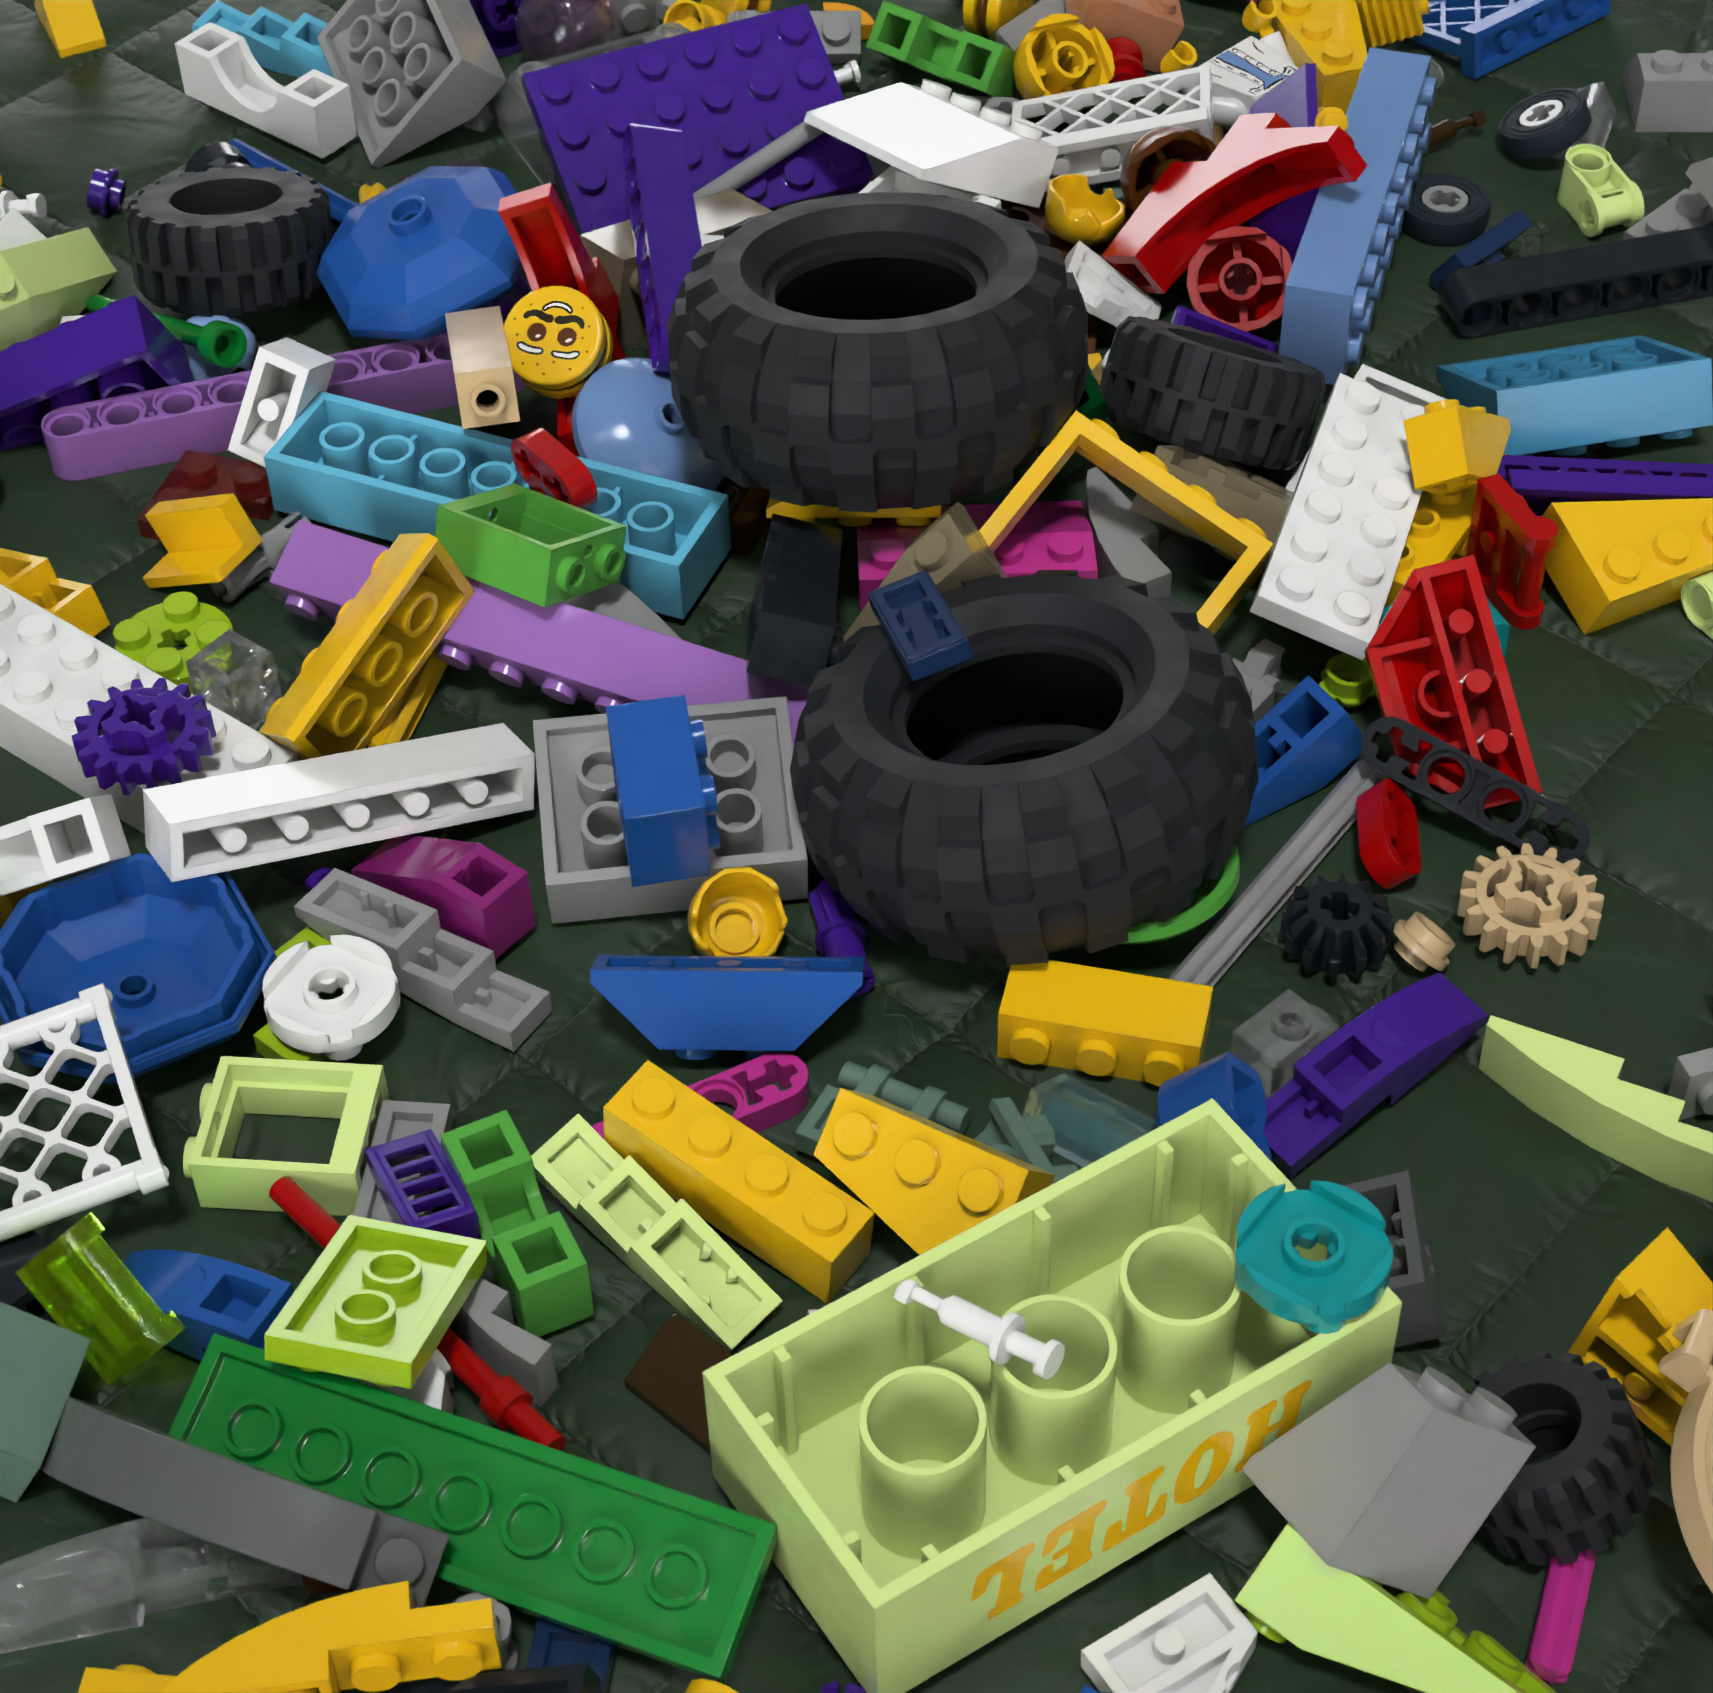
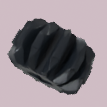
M1343 872L1335 882H1328L1321 876L1315 875L1309 887L1295 886L1293 895L1289 898V904H1286V912L1282 913L1280 931L1283 933L1282 940L1285 941L1287 960L1302 962L1305 976L1318 971L1327 973L1331 984L1339 974H1346L1359 982L1366 969L1379 970L1381 962L1385 959L1388 946L1392 944L1394 934L1393 916L1389 914L1390 908L1387 905V896L1372 894L1369 880L1355 885L1347 883Z

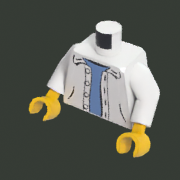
M1251 0L1243 12V25L1247 30L1259 33L1260 40L1250 36L1200 65H1210L1213 85V124L1219 125L1222 130L1229 131L1241 114H1249L1250 107L1299 69L1292 60L1280 31L1274 32L1271 25L1272 20L1278 13L1276 0H1261L1258 9L1255 2ZM1180 41L1161 60V73L1190 69L1197 60L1196 50L1188 42ZM1195 87L1184 88L1180 91L1183 95H1186Z

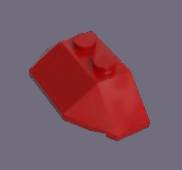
M1475 555L1414 569L1364 650L1382 717L1394 716L1403 719L1543 794ZM1395 729L1394 733L1388 737L1394 756H1398L1412 764L1413 767L1405 774L1416 779L1420 761L1433 747L1427 743H1422L1421 751L1418 755L1401 743L1403 732ZM1442 759L1430 768L1428 775L1429 784L1445 794H1452L1463 785L1465 770L1456 760ZM1499 789L1488 796L1484 808L1486 810L1518 802L1521 799L1514 791Z

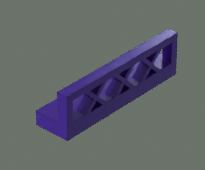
M1503 455L1497 472L1516 493L1524 497L1533 513L1541 517L1549 505L1554 502L1713 498V464Z

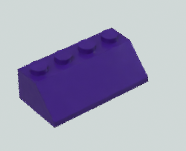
M1305 63L1250 107L1249 114L1277 113L1289 123L1291 128L1315 127V118L1318 114L1316 64ZM1320 188L1288 198L1255 215L1240 226L1256 227L1266 232L1267 236L1275 239L1280 246L1282 244L1288 251L1293 264Z

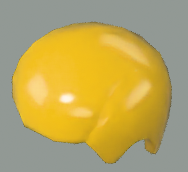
M1064 174L1049 180L1045 207L1046 222L1054 234L1071 244L1076 245L1080 240L1086 246L1099 245L1115 237L1123 228L1125 205L1114 197L1112 188H1107L1103 194L1098 195L1091 191L1086 175Z
M751 867L724 868L703 882L690 902L687 915L688 931L700 956H772L779 947L788 922L779 896V886L773 879Z

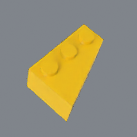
M1667 1227L1615 1278L1568 1351V1353L1580 1355L1584 1365L1596 1361L1607 1369L1610 1378L1616 1377L1624 1388L1636 1417L1671 1447L1675 1427L1689 1393L1659 1371L1657 1367L1662 1357L1683 1345L1682 1342L1672 1336L1676 1325L1699 1310L1709 1309L1713 1311V1282Z

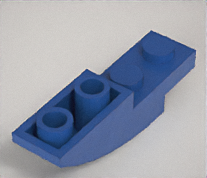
M149 1249L133 1251L89 1306L93 1314L201 1361L214 1333L264 1350V1334L290 1299L294 1289L289 1282L227 1260L177 1250Z

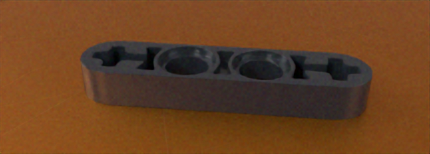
M1394 716L1382 717L1372 722L1364 731L1361 740L1362 754L1367 763L1378 773L1520 850L1523 843H1530L1534 855L1543 856L1549 847V840L1544 835L1531 829L1528 842L1516 837L1529 823L1533 806L1537 803L1547 808L1538 817L1543 823L1553 828H1558L1563 821L1573 824L1571 836L1578 841V844L1573 851L1568 848L1559 850L1556 861L1562 864L1575 858L1580 861L1586 854L1590 843L1589 830L1583 818L1571 809L1403 719ZM1395 729L1402 731L1401 743L1418 755L1420 754L1422 743H1427L1433 747L1420 761L1415 780L1404 776L1413 767L1406 760L1394 755L1388 759L1387 763L1378 760L1381 756V750L1374 742L1379 734L1390 737ZM1442 759L1456 760L1465 770L1463 785L1452 794L1438 793L1429 784L1428 775L1430 768ZM1499 789L1514 791L1522 801L1520 816L1508 825L1495 824L1485 814L1484 805L1486 799L1492 792Z

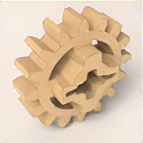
M1523 843L1518 855H1512L1504 846H1499L1496 849L1494 861L1479 855L1475 860L1474 871L1465 870L1457 905V916L1465 918L1463 926L1465 936L1481 934L1480 951L1485 953L1495 947L1503 950V963L1510 964L1517 955L1526 956V961L1530 968L1537 969L1540 957L1548 956L1557 966L1564 965L1567 950L1582 956L1586 951L1588 940H1596L1604 903V895L1595 892L1597 878L1595 875L1578 876L1581 861L1576 858L1564 864L1556 861L1557 849L1552 847L1543 856L1534 855L1530 843ZM1572 913V915L1568 919H1566V914Z

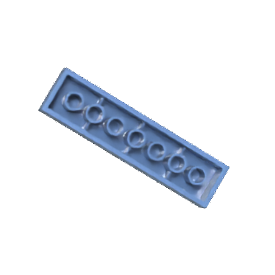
M1369 48L1346 113L1348 119L1346 133L1351 136L1355 149L1368 166L1356 182L1320 187L1285 284L1279 354L1301 361V363L1321 371L1326 384L1334 385L1340 373L1346 375L1349 365H1359L1364 333H1369L1374 304L1379 302L1384 273L1389 271L1394 240H1399L1404 211L1409 209L1413 182L1418 180L1422 155L1427 152L1432 123L1427 122L1428 109L1432 110L1437 89V78L1429 77L1431 56Z

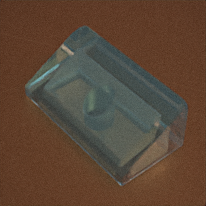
M1066 1073L1031 1088L1022 1116L1044 1114L1055 1131L1056 1145L1052 1152L1081 1167L1097 1161L1157 1128L1154 1118Z

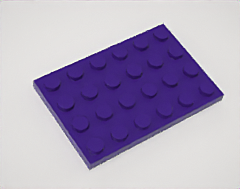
M807 3L523 73L521 82L579 237L581 234L630 220L622 167L623 139L628 123L682 129L694 193L802 123L807 111L845 100ZM824 132L736 191L775 211L777 207L806 200L858 193L868 185L874 172L866 152Z

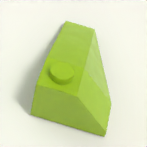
M1289 1522L1234 1600L1247 1610L1245 1616L1254 1628L1275 1642L1284 1643L1287 1639L1301 1650L1425 1693H1557L1541 1678L1530 1672L1520 1660L1493 1637L1477 1630L1471 1631L1467 1636L1455 1626L1458 1619L1455 1613L1448 1607L1450 1601L1437 1589L1431 1598L1428 1599L1328 1566Z

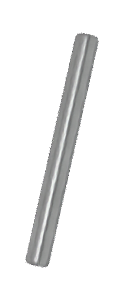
M1365 759L1357 761L1168 979L1214 986L1294 892L1295 886L1301 885L1357 819V796L1382 781L1385 776L1372 768Z

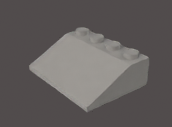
M347 0L317 36L334 78L348 84L350 87L356 130L371 165L377 168H381L476 117L507 82L469 0Z
M787 696L687 706L689 720L702 719L708 754V758H705L708 775H713L717 797L718 814H716L720 848L709 850V876L632 887L614 783L606 713L533 720L545 884L552 924L689 910L690 902L701 884L724 868L751 867L768 876L779 886L781 901L808 898L806 844L794 799L790 775L793 743Z

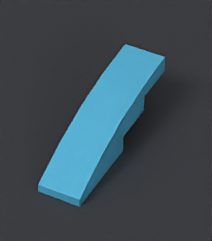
M217 0L193 23L192 32L212 22L244 37L252 55L262 68L299 78L315 69L334 78L317 39V36L327 23L306 12L294 23L262 6L251 16H248Z

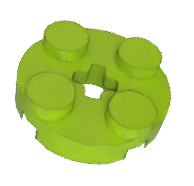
M183 591L170 594L164 599L163 603L151 606L137 613L132 618L121 621L113 630L116 644L115 650L176 685L188 684L192 694L203 691L218 683L228 674L233 665L231 655L234 650L236 651V640L231 621L218 608L207 603L198 602L197 596L190 592ZM185 645L186 647L178 651L173 646Z

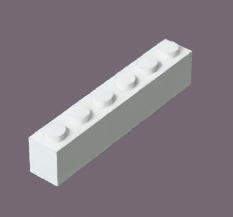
M504 723L143 789L145 845L171 882L534 810L535 754Z

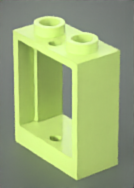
M221 1056L213 1083H205L202 1088L199 1105L201 1123L197 1137L190 1136L187 1139L183 1153V1172L186 1178L193 1179L200 1207L284 1212L269 1197V1191L278 1179L289 1176L330 1215H353L367 1163L364 1149L371 1147L382 1101L390 1100L383 1065ZM245 1113L341 1119L330 1163L317 1164L232 1158Z

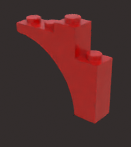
M1277 113L1241 114L1207 161L1172 162L1103 253L1102 257L1136 284L1143 292L1165 294L1169 287L1188 268L1193 255L1195 256L1198 249L1206 243V239L1215 232L1233 226H1240L1262 211L1306 191L1338 183L1356 182L1368 165L1355 149L1351 136L1339 126L1291 128L1289 123Z
M552 183L500 198L498 213L517 250L531 290L534 291L547 286H565L586 295L595 304L611 330L613 338L611 362L626 358L616 339L620 298L599 258H590ZM577 396L556 399L557 437L563 446L575 456L580 457L575 446L572 431V413Z

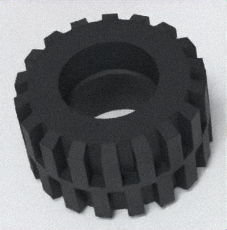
M1549 1351L1533 1352L1531 1360L1519 1362L1517 1356L1502 1361L1501 1363L1504 1368L1493 1374L1485 1370L1474 1378L1476 1387L1490 1391L1513 1408L1517 1413V1417L1512 1424L1536 1446L1477 1531L1478 1535L1488 1546L1495 1543L1499 1553L1512 1560L1523 1553L1528 1564L1545 1566L1549 1557H1558L1561 1565L1577 1562L1578 1553L1592 1549L1594 1555L1610 1548L1607 1539L1614 1534L1625 1537L1635 1527L1631 1515L1633 1513H1645L1651 1501L1647 1488L1655 1486L1656 1471L1651 1462L1654 1458L1625 1390L1616 1377L1610 1378L1607 1369L1596 1361L1584 1365L1581 1356L1578 1354L1565 1352L1559 1359H1553ZM1475 1387L1471 1392H1470V1391H1465V1392L1472 1395V1393L1474 1392V1390L1476 1389V1387ZM1564 1450L1547 1461L1530 1465L1543 1455Z

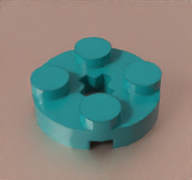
M1310 1181L1309 1190L1296 1189L1285 1192V1184L1260 1193L1243 1211L1236 1232L1234 1279L1240 1289L1248 1293L1255 1302L1270 1313L1288 1321L1302 1323L1313 1332L1330 1334L1342 1329L1348 1319L1358 1317L1368 1311L1381 1298L1390 1279L1393 1263V1244L1390 1246V1241L1385 1234L1386 1222L1379 1209L1358 1192L1329 1181ZM1317 1243L1328 1248L1326 1260L1323 1261L1304 1259L1300 1256V1252L1295 1249L1297 1245L1305 1249H1311Z

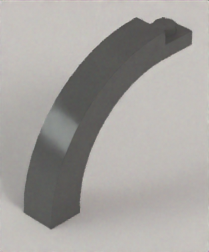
M71 1396L68 1397L40 1467L41 1471L58 1481L120 1508L231 1550L346 1590L350 1588L357 1591L409 1581L415 1608H422L425 1605L449 1538V1534L266 1471L160 1431L133 1417Z

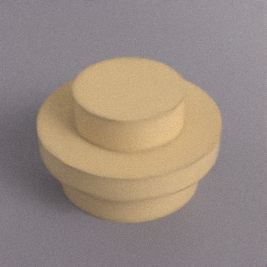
M1414 912L1407 921L1399 919L1396 922L1393 932L1399 940L1394 945V948L1403 959L1422 972L1429 966L1439 971H1443L1450 963L1447 955L1455 948V943L1445 931L1419 912Z

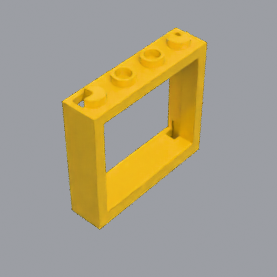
M1075 411L979 530L994 553L1076 451L1237 560L1196 613L1198 622L1210 630L1214 636L1265 570L1273 543L1267 540L1264 531L1254 522L1246 518L1236 519L1221 509L1215 498L1208 491L1194 484L1187 486L1171 475L1166 465L1155 455L1146 451L1137 452L1122 442L1117 432L1104 421L1099 419L1090 420L1078 411Z

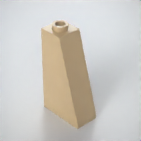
M500 306L445 313L462 428L468 429L520 421L513 368L505 330H503L504 324ZM484 390H492L497 393L498 398L494 403L481 404L477 401V396Z

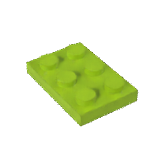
M348 1215L264 1334V1360L296 1366L307 1372L322 1371L367 1380L378 1386H397L411 1389L486 1268L487 1241Z

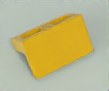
M234 493L158 502L145 516L168 553L142 579L148 588L220 582L263 540Z

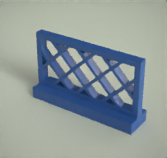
M1432 0L1428 2L1431 13L1421 16L1425 32L1421 36L1415 35L1411 39H1407L1461 58V74L1477 79L1610 14L1611 0Z

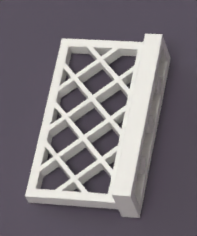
M1210 65L1013 102L1011 126L1013 120L1040 128L1043 130L1040 139L1059 147L1049 180L1064 174L1086 175L1089 185L1118 180L1121 177L1122 163L1130 147L1146 132L1159 127H1188L1206 136L1215 144L1213 136V85ZM1195 87L1186 95L1177 93L1181 89ZM1145 96L1135 105L1128 103L1132 98ZM1162 103L1170 106L1160 115L1152 112ZM1095 105V107L1086 114L1078 112L1080 109L1084 107ZM1112 113L1121 115L1110 124L1102 121ZM1047 115L1036 124L1025 120L1026 118ZM1063 122L1071 124L1061 133L1052 131ZM1049 181L1045 189V192H1048Z

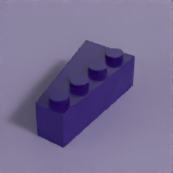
M135 295L113 301L102 309L76 320L64 322L57 328L29 340L12 344L8 349L0 352V452L43 441L41 420L54 409L193 382L186 348Z

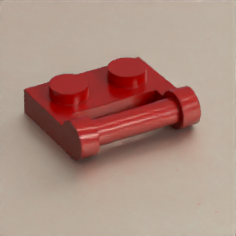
M1498 473L1478 479L1466 556L1475 555L1485 594L1513 627L1524 630L1534 629L1542 622L1544 603L1540 599L1548 552L1556 546L1558 526L1549 518L1536 516L1528 507L1524 497L1516 493ZM1519 571H1520V576H1519V581H1518V586H1517L1516 584H1517V579H1518V573H1519Z

